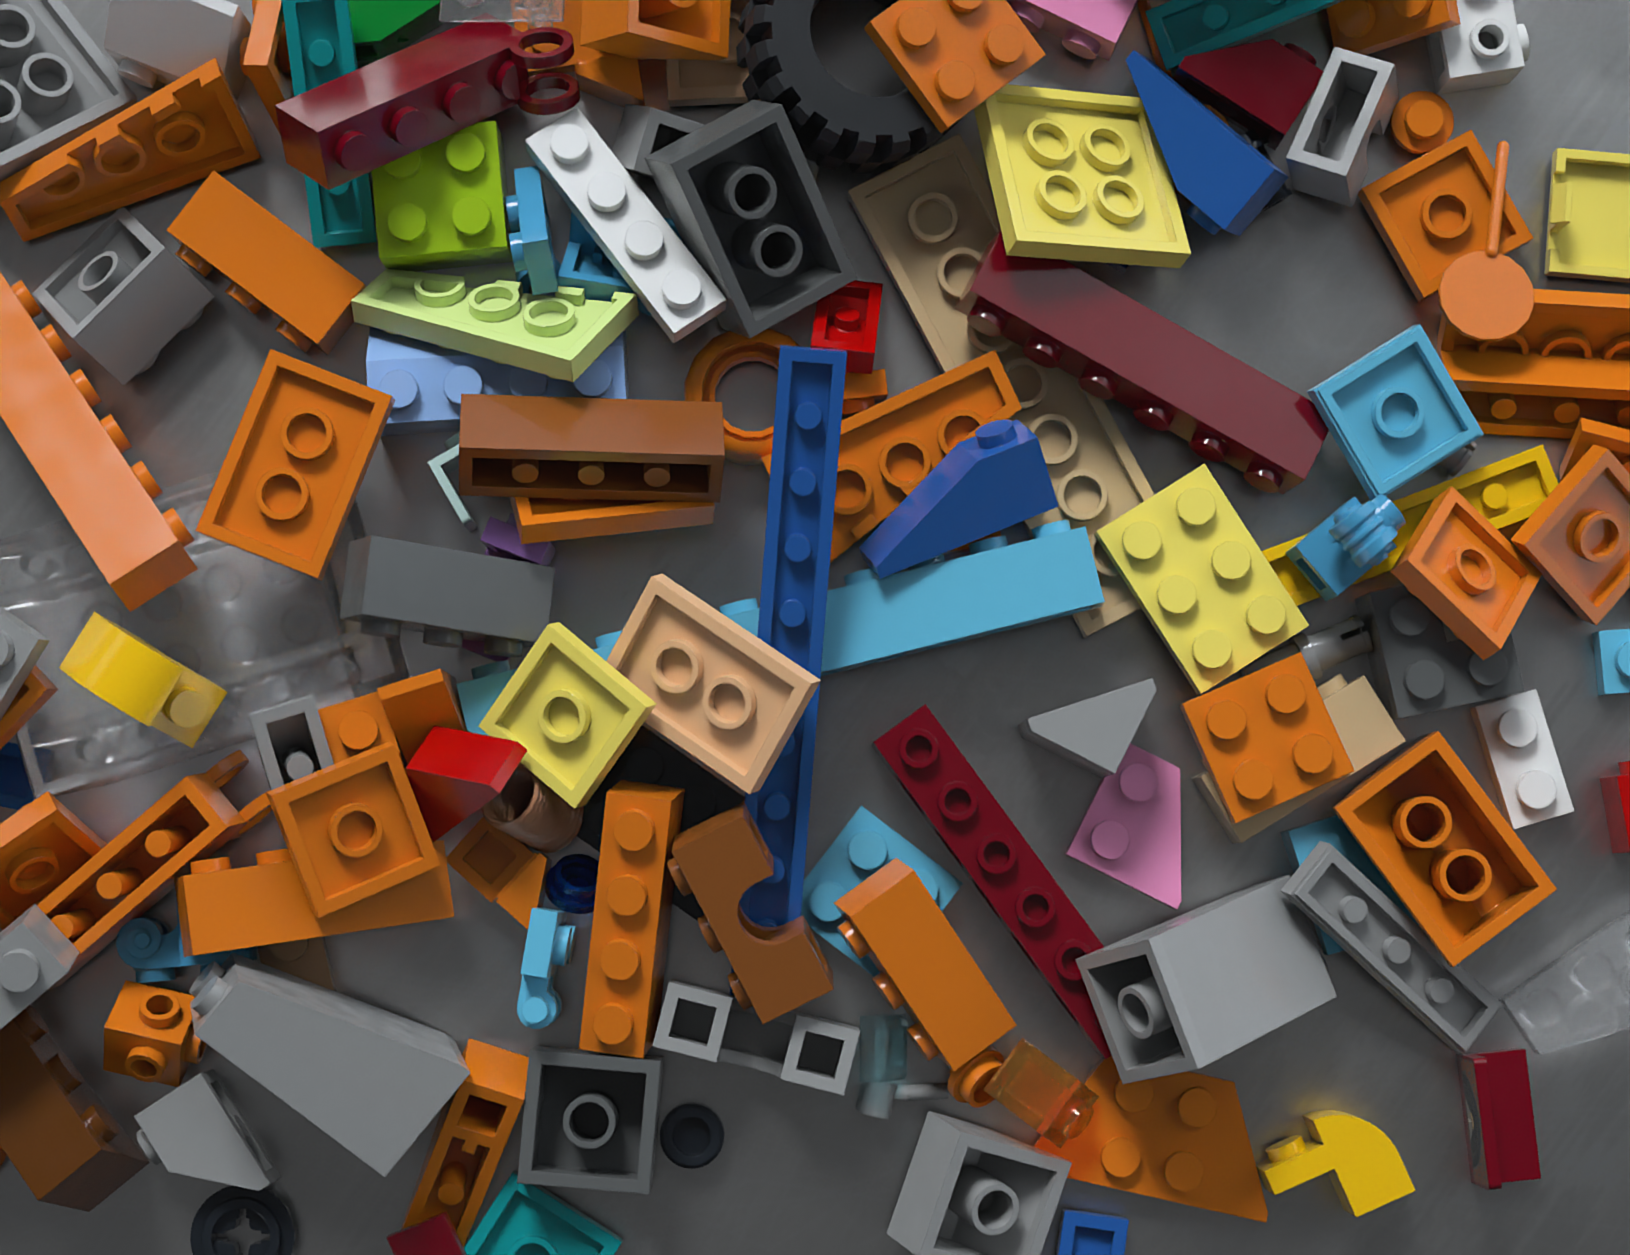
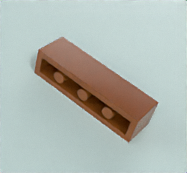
M461 394L459 434V495L708 503H720L725 459L722 402Z

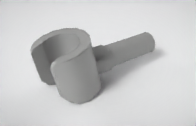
M868 1078L860 1086L856 1109L865 1115L890 1119L894 1099L907 1102L948 1099V1083L907 1085L906 1083L897 1084L879 1078Z

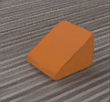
M614 55L577 61V64H574L581 91L624 108L626 104L646 106L638 59Z
M535 853L496 896L498 898L496 902L527 930L532 908L543 907L552 863V859L546 853Z

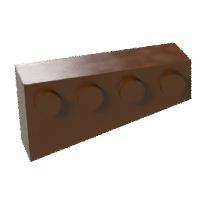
M29 1005L0 1029V1146L38 1201L90 1212L150 1162L84 1080L78 1068L48 1034V1026L40 1014Z

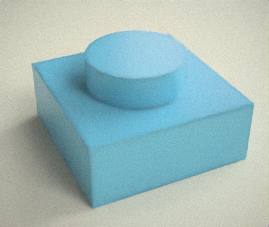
M1630 629L1605 630L1592 633L1598 696L1630 694Z

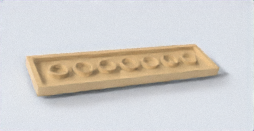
M957 134L912 157L909 161L901 163L850 189L847 197L942 374L992 350L996 351L1022 407L1008 420H1019L1038 437L1059 507L1022 521L1025 529L1032 540L1031 529L1044 524L1069 520L1071 530L1086 526L1105 602L1100 608L1072 614L1083 637L1086 638L1141 609L1094 534L1155 494L1104 400L1086 392L1079 385L1078 378L1058 367L1046 368L1034 363L1025 356L1023 347L1002 335L993 337L976 330L969 324L965 314L954 309L987 245L1001 230L994 197L961 135Z

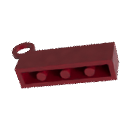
M486 13L274 106L286 163L330 190L517 104L521 110L535 115H552L573 108L581 98L577 79L564 73H543L529 77L528 69H548L570 60L575 52L573 37L568 31L554 27H540L521 32ZM541 43L560 45L557 49L545 53H529L525 51L526 48ZM556 88L567 91L561 96L550 99L530 97L533 93L543 89Z

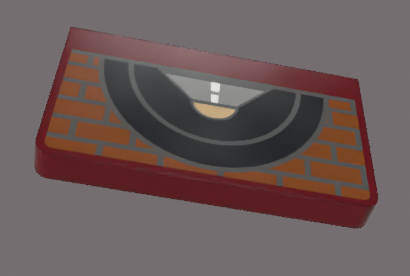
M1511 1048L1472 1052L1465 1055L1456 1054L1471 1183L1486 1190L1501 1189L1502 1183L1541 1179L1526 1049Z

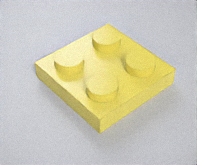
M556 622L546 626L478 727L489 736L517 741L525 747L527 752L520 763L576 809L587 804L657 703L564 625Z

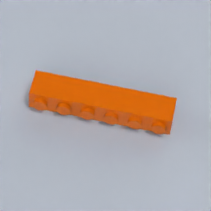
M0 272V416L111 588L131 612L198 569L184 549V547L195 540L173 507L161 514L153 502L163 492L142 460L130 467L123 457L122 453L132 448V445L111 414L102 420L98 419L92 407L102 402L82 370L78 369L69 375L62 365V362L71 358L72 355L51 324L39 330L33 321V318L43 313L25 284L20 280L10 286Z

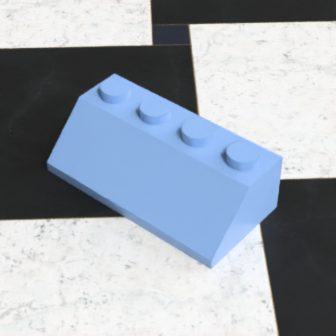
M370 327L366 356L367 386L391 395L395 399L381 436L460 431L461 394L630 399L626 329L574 382L563 379H553L538 372L509 364H499L487 358L454 349H444L436 344L400 334H390L384 330Z

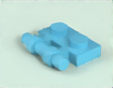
M536 907L531 910L520 973L522 974L517 1003V1015L526 1027L532 1029H541L556 1021L562 1011V1000L553 989L555 975L558 973V967L565 966V964L570 965L577 929L576 926L566 925L568 915L566 910L548 907Z

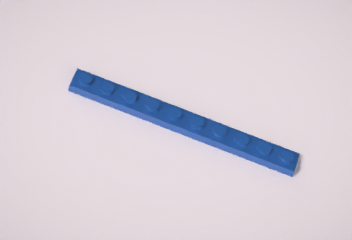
M780 345L757 637L820 679L847 350ZM820 683L761 789L752 794L745 792L744 802L774 858V873L750 886L742 895L739 903L744 914L751 921L765 927L781 926L801 917ZM730 986L729 995H734L732 988Z

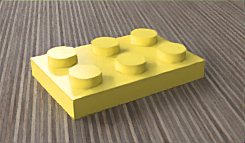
M1205 463L1102 527L1094 534L1197 695L1209 690L1309 626Z

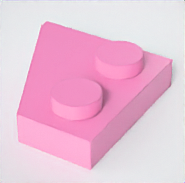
M1130 743L1116 773L1101 779L1065 855L1177 910L1182 901L1180 768Z

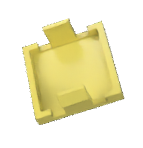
M1557 148L1552 153L1544 275L1630 283V154Z

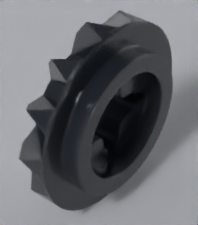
M237 1186L223 1188L211 1195L201 1205L194 1217L190 1234L193 1255H243V1253H240L238 1242L228 1241L227 1237H217V1234H224L228 1230L238 1227L240 1217L244 1215V1209H246V1218L249 1219L250 1229L261 1231V1234H270V1238H264L251 1244L247 1255H291L297 1236L291 1219V1209L285 1206L270 1189L256 1191Z

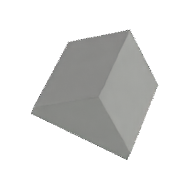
M1153 678L1028 718L1018 725L1021 738L1100 778H1104L1116 773L1157 689Z

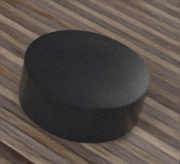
M686 1102L676 1106L667 1114L660 1128V1144L664 1154L671 1162L683 1168L695 1169L708 1165L718 1156L724 1143L725 1132L721 1118L711 1107L699 1102Z

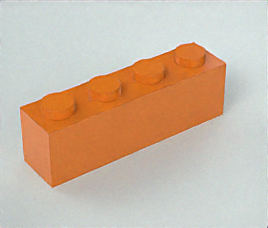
M621 780L606 792L579 1049L643 1059L653 1046L660 1019L675 883L667 861L674 858L672 854L674 836L680 834L685 788Z
M444 840L433 842L441 864L440 866L320 918L315 916L311 910L288 848L256 853V866L231 869L230 857L190 862L191 875H184L174 879L184 957L454 917Z

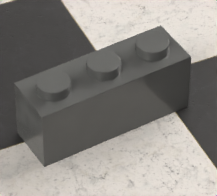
M369 535L349 542L340 619L360 622V633L365 635L400 638L401 629L424 633L423 643L428 645L460 648L462 647L463 639L484 642L483 652L486 654L503 657H522L523 648L533 647L549 624L555 567Z

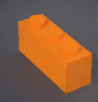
M214 170L167 228L166 231L181 245L175 253L179 259L205 278L213 269L231 282L225 290L227 295L254 315L258 313L261 307H264L280 319L281 322L275 330L304 353L313 344L326 355H329L354 323L351 300L367 286Z
M898 858L893 859L834 902V905L845 920L844 923L837 927L840 935L859 959L867 954L880 972L872 978V982L894 1011L900 1006L904 1007L914 1022L913 1025L906 1029V1032L927 1061L937 1056L953 1071H956L1017 1026L916 872Z

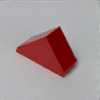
M434 725L405 768L432 843L500 794L526 754L527 749L517 741Z

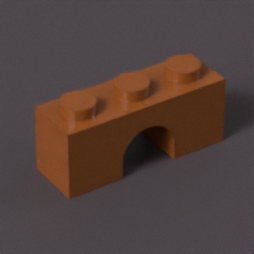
M745 802L674 836L672 846L674 858L667 861L670 873L683 896L694 893L705 914L697 918L701 932L713 953L724 950L734 969V972L727 975L737 1001L744 1010L754 1007L762 1024H765L834 990L833 971L804 915L781 926L765 927L751 921L744 914L739 901L750 886L774 873V858Z

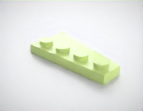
M385 269L351 300L354 322L378 328L390 334H400L436 344L444 349L458 350L490 359L499 364H509L545 374L553 379H563L574 382L639 315L637 294L614 292L611 302L585 299L584 288L558 286L555 296L523 293L522 282L497 280L496 283L482 285L478 288H469L465 286L464 276Z

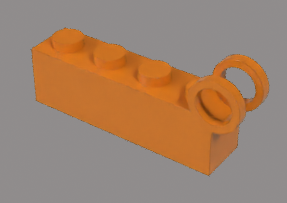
M241 750L231 753L205 773L185 776L37 905L80 951L69 972L48 990L61 986L117 937L121 927L132 919L140 918L175 887V878L191 874L190 862L208 859L226 842L242 836L273 811L266 792L254 799L239 812L221 792L220 789L236 777L249 763V759Z

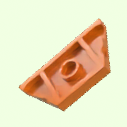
M1113 1057L1101 1058L1087 1075V1080L1075 1095L1067 1100L1055 1115V1120L1034 1145V1147L1070 1161L1072 1164L1067 1176L1070 1179L1267 1222L1268 1210L1235 1082L1231 1080L1186 1071L1123 1084Z

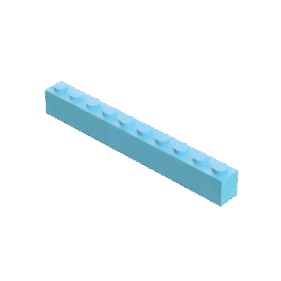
M1069 520L1056 521L1031 529L1032 540L1008 545L1006 536L980 540L968 545L971 555L946 561L943 553L908 567V571L892 574L881 579L871 568L843 576L846 586L828 590L821 677L1102 607L1105 601L1086 526L1071 530ZM756 598L736 601L719 607L720 613L757 637L759 608ZM622 631L596 637L597 649H593V651L606 661ZM508 660L472 668L473 680L456 684L467 732L489 736L478 726L517 670L510 669Z

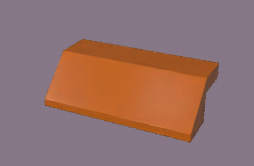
M1533 289L1534 305L1529 320L1516 334L1500 341L1480 342L1463 336L1447 322L1442 313L1437 335V354L1484 434L1572 439L1581 417L1630 430V294Z

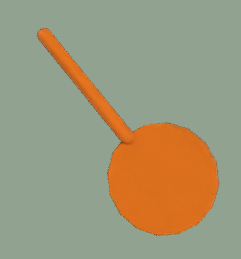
M1501 141L1497 144L1485 251H1473L1457 258L1443 273L1438 288L1439 307L1447 322L1463 336L1480 342L1500 341L1516 334L1529 320L1534 305L1533 285L1525 270L1510 257L1498 253L1509 156V143L1506 141Z

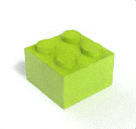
M496 121L477 122L372 170L379 259L386 269L417 272L513 262L509 240L511 230L505 196H508L504 143Z

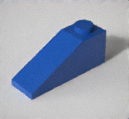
M1133 50L1126 58V63L1176 188L1192 202L1186 213L1213 235H1216L1222 228L1240 237L1289 177L1153 61Z
M1007 419L996 420L978 428L975 432L976 436L959 442L862 543L859 549L864 561L881 579L1059 507L1038 437L1017 419L1014 421Z

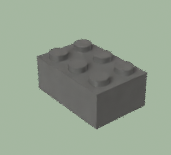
M751 100L645 157V161L683 244L727 299L726 310L717 315L722 329L752 338L857 279L782 104Z

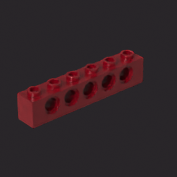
M924 704L875 740L871 745L1095 1052L1104 1059L1112 1056L1075 960L1103 948V944L933 713Z

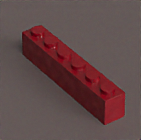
M1001 230L987 245L954 308L965 314L969 324L976 330L993 337L1002 335L1023 347L1025 356L1034 363L1046 368L1058 367L1079 379V385L1089 394L1105 400L1113 398L1134 410V416L1144 425L1155 430H1169L1189 441L1190 449L1197 455L1210 461H1224L1244 472V478L1249 484L1265 492L1285 494L1305 481L1329 432L1314 403L1065 260L1006 255Z

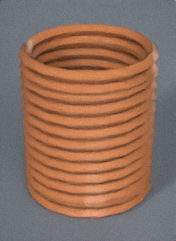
M521 763L518 764L500 794L481 807L484 818L491 826L543 853L558 852L568 846L578 834L583 822V806L574 809Z

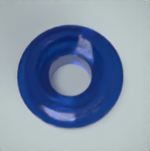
M570 854L561 858L549 870L545 881V893L551 903L559 909L573 914L594 912L599 861L584 854Z

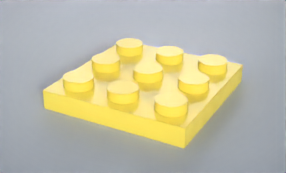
M1007 84L974 109L1006 255L1181 268L1191 255L1170 170L1140 97Z

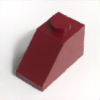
M1268 39L1185 56L1178 66L1173 79L1202 104L1210 105L1225 116L1227 121L1245 132L1255 129L1259 138L1266 137L1269 141L1267 146L1275 151L1316 89L1324 71L1316 67V59L1302 47L1293 43H1285L1283 46L1274 39Z

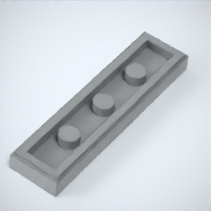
M1319 841L1280 890L1453 1051L1465 1055L1503 1006L1459 963L1454 967H1450L1426 933L1330 843Z

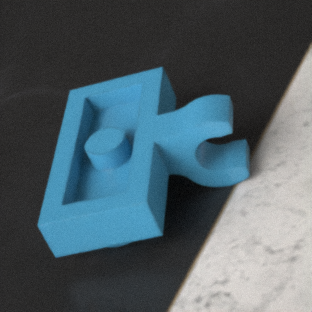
M537 166L514 169L516 195L505 196L511 230L509 240L516 271V282H522L523 293L530 294L529 285L531 284L533 295L551 292L555 294L558 291L557 281L561 264L554 254L549 213L540 170Z

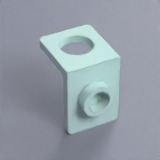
M458 432L444 443L447 451L427 463L464 527L469 532H472L478 526L448 476L449 473L459 468L460 432Z

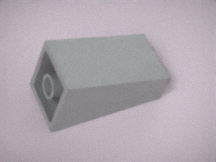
M1290 875L1249 886L1075 959L1123 1084L1202 1068L1337 997L1329 977L1328 965L1319 951L1305 913L1280 891L1291 878Z
M233 952L221 966L215 961L211 962L197 977L189 991L195 997L190 1002L194 1035L383 1177H386L471 1073L455 1040L446 1033Z

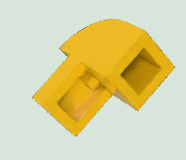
M95 611L59 666L73 680L112 706L148 727L151 725L191 748L194 747L228 693L217 684L171 659L144 639Z
M1318 1110L1303 1114L1302 1117L1312 1139L1304 1142L1301 1135H1295L1281 1140L1265 1150L1268 1159L1256 1164L1264 1189L1274 1195L1327 1172L1343 1209L1355 1217L1416 1191L1395 1145L1388 1136L1370 1122L1342 1111Z

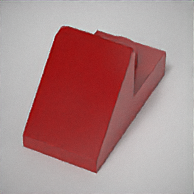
M854 280L817 301L810 347L847 350L845 374L862 373L872 375L883 283Z

